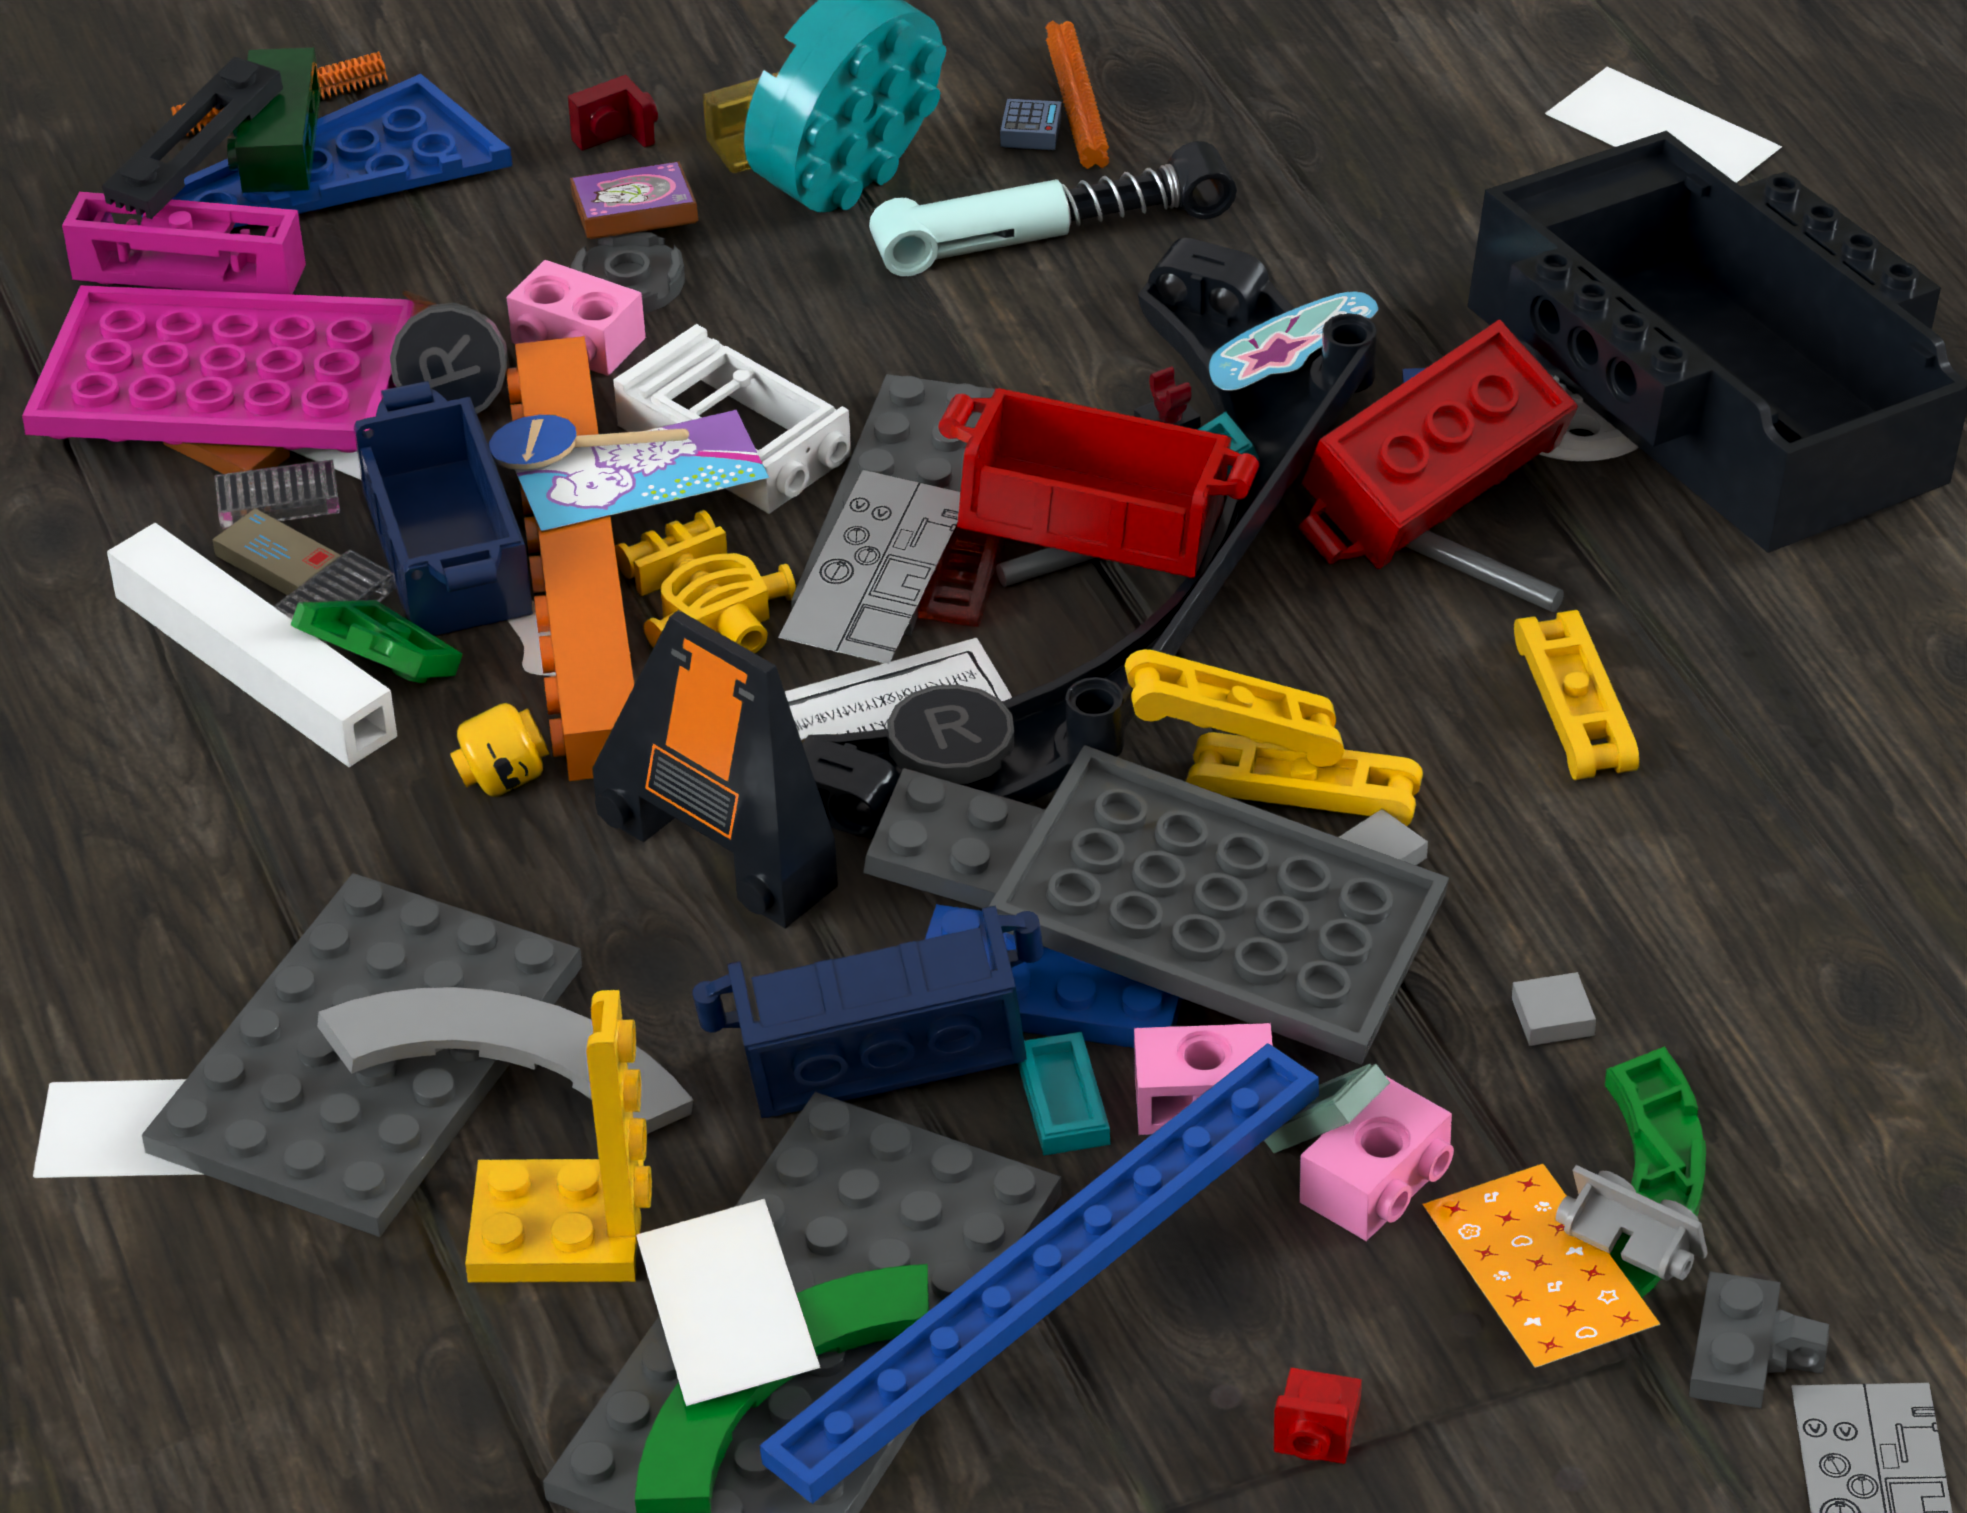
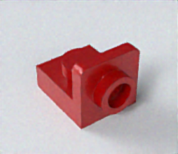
M1290 1368L1284 1395L1278 1396L1274 1409V1452L1294 1455L1305 1460H1324L1346 1464L1361 1401L1362 1379Z

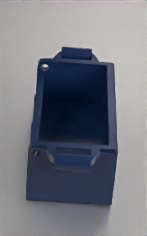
M428 381L381 390L382 400L378 405L376 416L356 421L354 433L363 493L406 619L433 636L533 614L525 543L471 398L465 397L447 401L441 394L430 388Z
M996 905L982 908L992 970L989 967L980 928L751 977L760 1017L759 1021L754 1019L741 961L727 964L729 974L714 981H702L694 987L692 995L699 1023L704 1031L710 1033L720 1031L722 1028H741L761 1118L801 1111L815 1092L840 1101H846L1024 1062L1027 1056L1016 986L1011 968L1023 962L1034 963L1042 958L1043 942L1039 918L1034 912L1022 911L1017 915H998ZM1014 931L1016 949L1007 951L1003 933ZM733 992L737 1010L725 1013L721 994Z

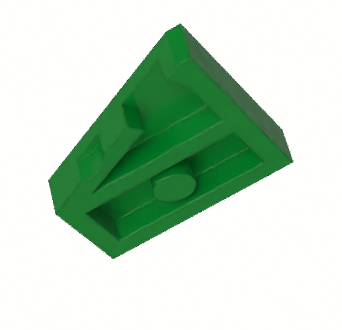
M377 600L298 602L290 624L300 631L390 667L396 675L417 683H425L430 677L455 676L463 656L458 650L411 623V621Z

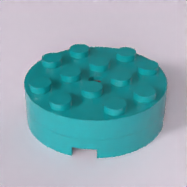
M818 0L798 19L784 38L796 46L785 61L777 77L764 70L758 81L749 106L744 132L745 154L749 166L769 183L811 210L831 212L837 207L848 210L855 205L861 196L863 188L874 181L879 185H883L889 181L897 171L899 158L911 143L924 118L934 111L939 102L940 90L937 88L941 66L946 56V47L942 43L941 33L935 21L904 0Z

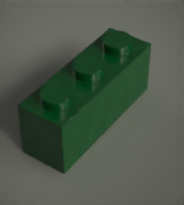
M315 48L248 50V61L280 71L283 89L252 120L245 118L233 130L234 137H228L227 157L230 171H239L242 193L309 190L321 96Z

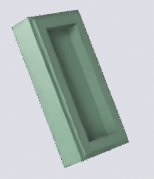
M1368 1064L1319 1085V1096L1264 1141L1273 1153H1277L1349 1124L1390 1084V1081L1377 1064Z

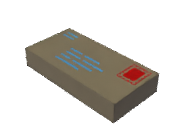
M256 508L212 539L215 556L299 602H303L306 599L295 594L298 590L308 596L314 594L304 588L306 584L318 590L322 588L321 585L312 581L314 578H318L325 583L331 581L321 575L322 572L325 571L334 577L339 575V573L330 569V566L335 565L343 570V564L337 562L342 558L340 554Z

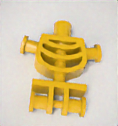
M705 510L695 513V520L682 525L677 520L666 524V537L663 539L654 530H650L642 534L641 542L629 547L625 543L615 546L616 560L621 572L628 579L635 577L636 590L641 596L661 589L663 619L650 618L644 623L645 636L653 648L669 617L680 610L751 652L757 653L766 643L768 636L767 630L761 624V622L770 618L768 600L785 596L790 601L796 590L795 580L788 564L779 565L778 572L760 576L756 566L748 557L737 553L728 554L726 532L721 526L715 527L712 518Z

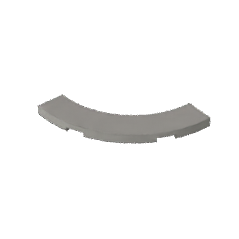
M443 987L384 992L350 1000L318 1012L317 1027L351 1074L399 1059L436 1055V1052L442 1049L479 1050V1057L506 1061L533 1070L536 1069L537 1065L555 1071L573 1082L572 1088L580 1091L592 1100L586 1054L588 1037L593 1034L592 1020L557 1005L493 990ZM636 1046L635 1062L627 1063L628 1069H640L641 1109L640 1112H633V1118H645L648 1134L691 1115L694 1100L667 1070Z

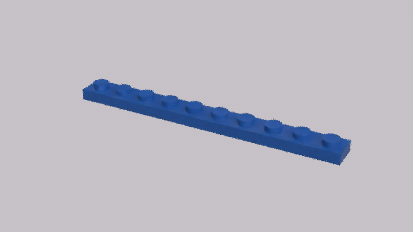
M1269 1043L1265 1044L759 1445L762 1464L813 1504L1319 1096V1077Z

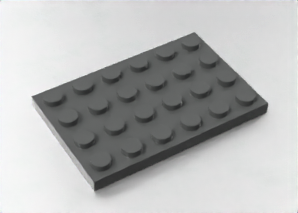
M1084 745L989 904V907L996 905L998 915H1017L1022 911L1034 912L1039 918L1042 942L1046 948L1250 1024L1271 1023L1272 1032L1362 1065L1444 899L1449 877ZM1014 931L1006 932L1014 935Z
M352 873L143 1132L142 1140L145 1153L381 1237L509 1066L510 1062L479 1057V1050L442 1049L436 1052V1055L399 1059L351 1074L317 1027L318 1012L350 1000L384 992L443 987L493 990L525 996L554 1005L582 968L580 948Z

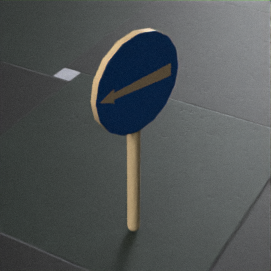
M534 415L507 423L497 430L489 441V449L493 460L498 465L509 469L528 470L545 467L557 462L572 452L574 447L683 441L688 439L689 432L686 429H669L577 436L576 427L568 419L556 415Z

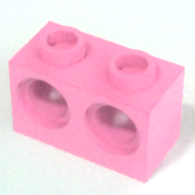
M544 260L507 296L512 343L518 344L585 336L589 370L609 376L646 338L641 292L548 260Z

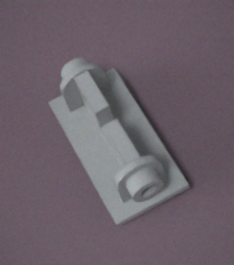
M1575 1165L1572 1171L1579 1196L1577 1199L1566 1196L1560 1203L1556 1213V1221L1565 1225L1564 1231L1566 1234L1609 1254L1622 1232L1628 1234L1631 1237L1621 1252L1622 1260L1650 1272L1665 1281L1670 1280L1673 1276L1684 1280L1692 1268L1694 1254L1705 1259L1708 1252L1702 1224L1697 1216L1688 1208L1672 1200L1664 1199L1657 1203L1636 1193L1635 1188L1628 1181L1612 1172L1600 1171L1597 1175Z

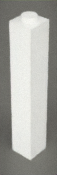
M153 523L107 551L117 599L346 766H353L397 737L390 689L317 637L291 626L292 619L157 523Z

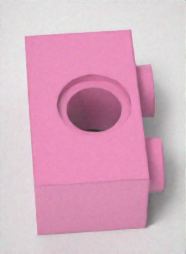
M1271 1023L1134 1028L1138 1135L1153 1134L1265 1044L1269 1043L1273 1046Z
M1388 1077L1387 1079L1390 1081V1084L1349 1124L1322 1134L1301 1154L1300 1203L1365 1241L1373 1236L1387 1221L1392 1223L1398 1220L1406 1210L1411 1197L1428 1181L1435 1182L1440 1179L1448 1169L1454 1153L1453 1146L1450 1145L1452 1113Z

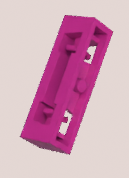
M79 191L62 224L72 280L97 282L106 285L147 286L155 289L170 288L293 294L306 266L298 210L171 199L152 219L147 218L146 213H144L140 225H138L135 219H129L126 224H115L111 213L136 214V210L134 209L132 212L127 211L125 205L122 208H118L115 202L112 205L107 204L103 193ZM235 223L269 226L265 236L251 235L250 229H241L240 234H229Z

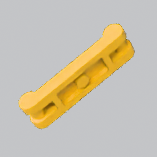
M1579 611L1558 612L1556 619L1538 622L1535 616L1516 619L1514 622V636L1518 652L1521 656H1525L1566 752L1568 768L1573 780L1593 778L1597 770L1614 768L1616 773L1637 771L1639 767V752L1635 737ZM1603 738L1607 740V743L1591 745L1590 742L1591 740Z
M1139 650L1132 653L1126 659L1125 670L1128 683L1134 688L1131 694L1134 712L1138 718L1144 721H1157L1166 716L1177 718L1201 728H1214L1241 735L1257 743H1271L1305 752L1307 760L1319 767L1331 766L1343 757L1344 746L1340 732L1334 728L1337 721L1333 704L1324 696L1154 650Z
M1213 732L1203 734L1198 738L1193 754L1195 764L1189 769L1186 782L1226 797L1365 816H1372L1383 809L1405 826H1408L1412 822L1416 806L1413 796L1419 792L1423 771L1417 762L1409 758L1345 749L1343 757L1337 763L1331 766L1319 767L1307 760L1305 752L1271 743H1257L1244 736Z

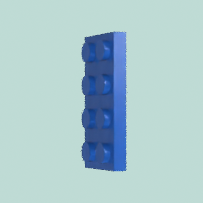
M936 904L925 939L980 928L989 967L992 970L983 912ZM1006 932L1003 933L1007 951L1016 949L1014 935ZM1044 946L1042 958L1034 963L1023 962L1011 968L1016 986L1023 1032L1048 1036L1082 1032L1084 1041L1134 1048V1028L1176 1027L1183 1003V998Z

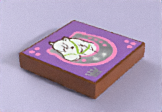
M680 161L570 178L572 197L587 238L596 239L693 224L699 221L697 203Z

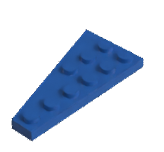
M419 74L318 119L309 190L242 193L239 171H230L228 159L187 176L184 179L185 187L172 199L298 210L299 214L511 167V148L426 77ZM235 223V225H234L233 228L240 227V226H245V225H249V224Z

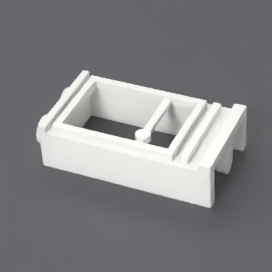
M698 324L613 379L618 426L628 432L646 431L702 418L699 416L727 396L787 429L788 431L762 449H756L769 478L726 488L768 514L791 498L799 495L809 485L851 457L848 409L842 406L836 410L834 406L728 346L721 345L719 341L707 337V330ZM700 380L717 389V391L689 410L672 401L673 398Z

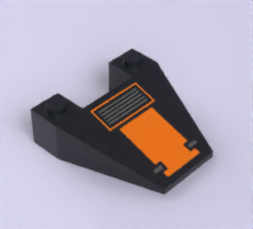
M678 610L669 617L592 767L597 815L601 816L611 827L620 828L643 843L675 818L734 853L737 900L742 902L749 911L758 915L762 914L786 929L838 887L835 838L776 665Z

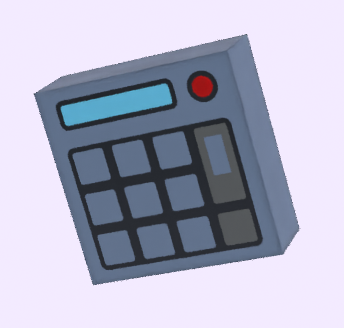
M1007 99L1000 130L1001 147L1055 150L1062 119V102Z

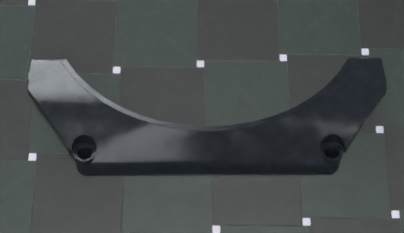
M1193 238L1178 239L1170 246L1152 270L1148 282L1138 294L1139 305L1149 323L1186 360L1206 388L1218 415L1220 416L1226 412L1252 443L1259 457V468L1245 498L1233 499L1227 495L1215 534L1208 545L1195 578L1187 577L1171 598L1142 625L1098 657L1049 683L1002 701L1013 717L1014 749L1010 757L1007 755L1001 760V768L994 774L969 784L960 785L1028 804L1060 787L1084 745L1116 757L1122 753L1124 748V729L1135 715L1131 698L1134 688L1128 683L1125 670L1126 659L1132 653L1144 649L1172 656L1176 655L1316 450L1319 440L1327 434L1353 394L1366 390L1373 384L1375 379L1377 330L1375 324L1369 318L1352 313L1331 317L1325 322L1322 330V347L1311 353L1303 366L1298 370L1270 374L1253 384L1237 390L1220 389L1214 385L1209 373V363L1212 355L1240 334L1295 308L1269 282L1268 273L1264 265L1256 257L1248 253ZM887 729L845 734L808 735L807 738L802 739L801 741L831 828L853 835L874 838L902 772L889 755Z

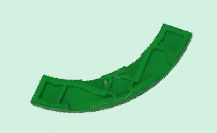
M1664 1046L1606 1069L1605 1087L1618 1104L1630 1132L1635 1159V1169L1631 1185L1635 1188L1636 1193L1657 1203L1664 1199L1675 1201L1688 1208L1698 1217L1704 1190L1706 1143L1703 1140L1695 1096L1682 1070ZM1622 1232L1610 1255L1641 1298H1643L1655 1287L1661 1278L1622 1260L1621 1252L1631 1237Z
M928 1264L895 1266L855 1273L796 1293L816 1356L824 1352L842 1353L873 1342L894 1339L929 1311ZM796 1375L689 1406L685 1404L678 1382L660 1409L645 1443L637 1475L635 1493L636 1513H711L714 1485L719 1467L733 1440V1430L750 1407L757 1408L776 1389Z

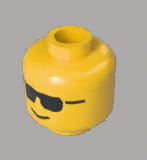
M508 703L499 704L460 724L457 730V739L461 748L450 753L466 787L478 782L483 791L492 797L501 796L538 778L543 771L542 758L550 754L528 708L518 712L513 705Z

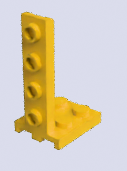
M619 990L598 991L592 996L591 1002L593 1034L588 1037L586 1054L599 1159L478 1160L465 1261L468 1282H636L638 1241L636 1235L640 1234L641 1229L640 1209L651 1207L652 1175L651 1167L644 1166L643 1162L646 1159L647 1149L645 1118H633V1112H640L641 1073L640 1069H628L627 1064L634 1063L636 1057L635 1020L622 1019Z

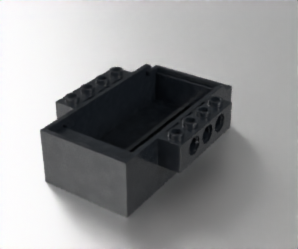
M1666 130L1485 190L1467 307L1489 325L1500 319L1552 377L1556 375L1559 378V382L1566 385L1569 391L1574 395L1577 393L1582 397V401L1618 429L1624 436L1767 553L1951 483L1967 414V380L1951 367L1943 339L1932 331L1941 287L1918 271L1914 265L1906 262L1879 242L1874 235L1867 233L1840 213L1835 206L1828 204L1801 184L1797 178L1789 175L1787 172H1782L1740 186Z

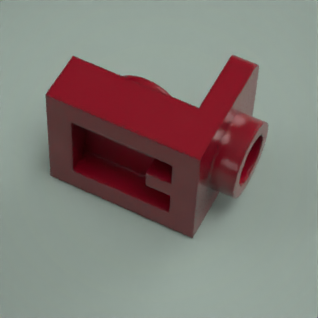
M626 74L568 95L571 140L581 151L629 133L644 148L655 144L654 123L658 121L656 104L652 96L647 91L642 92Z

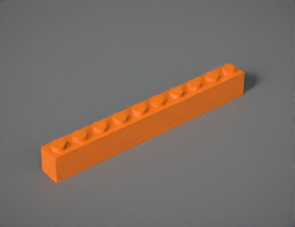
M585 336L515 344L517 367L508 368L506 374L510 404L520 402L522 404L510 405L512 421L534 415H556L568 419L576 427L577 436L599 434ZM520 483L524 515L534 514ZM609 515L541 531L535 517H526L524 521L528 554L541 553L539 556L529 557L533 593H546V595L534 596L538 633H551V635L539 637L543 674L556 673L554 677L544 678L548 715L561 714V718L549 719L553 757L566 756L569 781L593 779L592 767L634 687L611 518Z

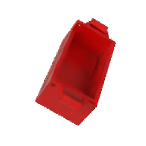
M1499 319L1319 440L1302 485L1317 501L1312 507L1309 516L1301 522L1298 529L1329 564H1333L1339 559H1349L1365 555L1377 569H1381L1391 562L1395 551L1400 550L1439 522L1442 523L1448 519L1455 511L1493 485L1502 482L1509 474L1541 452L1550 453L1560 445L1579 406ZM1325 512L1353 545L1347 548L1319 515Z
M996 388L991 398H971L966 394H956L951 399L938 425L939 431L944 437L948 439L957 438L967 443L963 459L957 527L1195 578L1219 522L1224 495H1228L1233 499L1245 498L1259 468V462L1253 455L1248 453L1240 454L1231 450V438L1226 435ZM972 412L982 413L975 428L965 426ZM1228 465L1233 466L1226 481Z

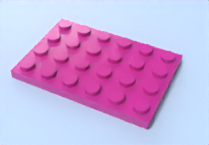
M80 285L22 415L25 435L49 436L54 439L78 437L100 438L113 442L143 440L163 441L173 445L186 442L284 447L286 450L316 448L337 449L346 453L357 452L354 424L358 420L375 417L378 405L382 400L381 390L395 388L396 386L392 378L390 355L395 336L410 318L412 301L409 299Z

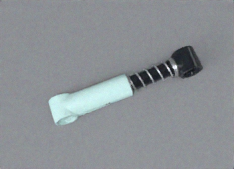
M1193 141L1177 149L1168 160V164H1165V166L1161 165L1156 172L1151 168H1146L1141 176L1134 177L1129 172H1124L1120 180L1114 181L1110 180L1107 176H1102L1098 184L1089 185L1086 181L1081 180L1076 188L1068 189L1059 180L1055 179L918 205L914 200L908 198H894L885 201L875 209L870 217L869 228L886 268L891 273L899 276H914L924 272L937 259L1067 235L1071 221H1076V224L1080 226L1081 219L1098 217V220L1102 222V215L1117 212L1123 218L1125 216L1124 211L1141 208L1145 214L1146 207L1162 204L1166 210L1168 206L1170 208L1176 207L1178 210L1185 209L1195 218L1211 219L1221 215L1230 208L1235 201L1237 189L1218 150L1207 142Z

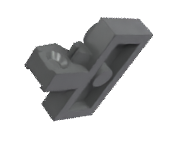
M1709 1271L1689 1397L1761 1409L1767 1373L1785 1372L1786 1368L1823 1373L1829 1340V1324L1796 1316L1783 1310L1777 1311L1781 1282Z

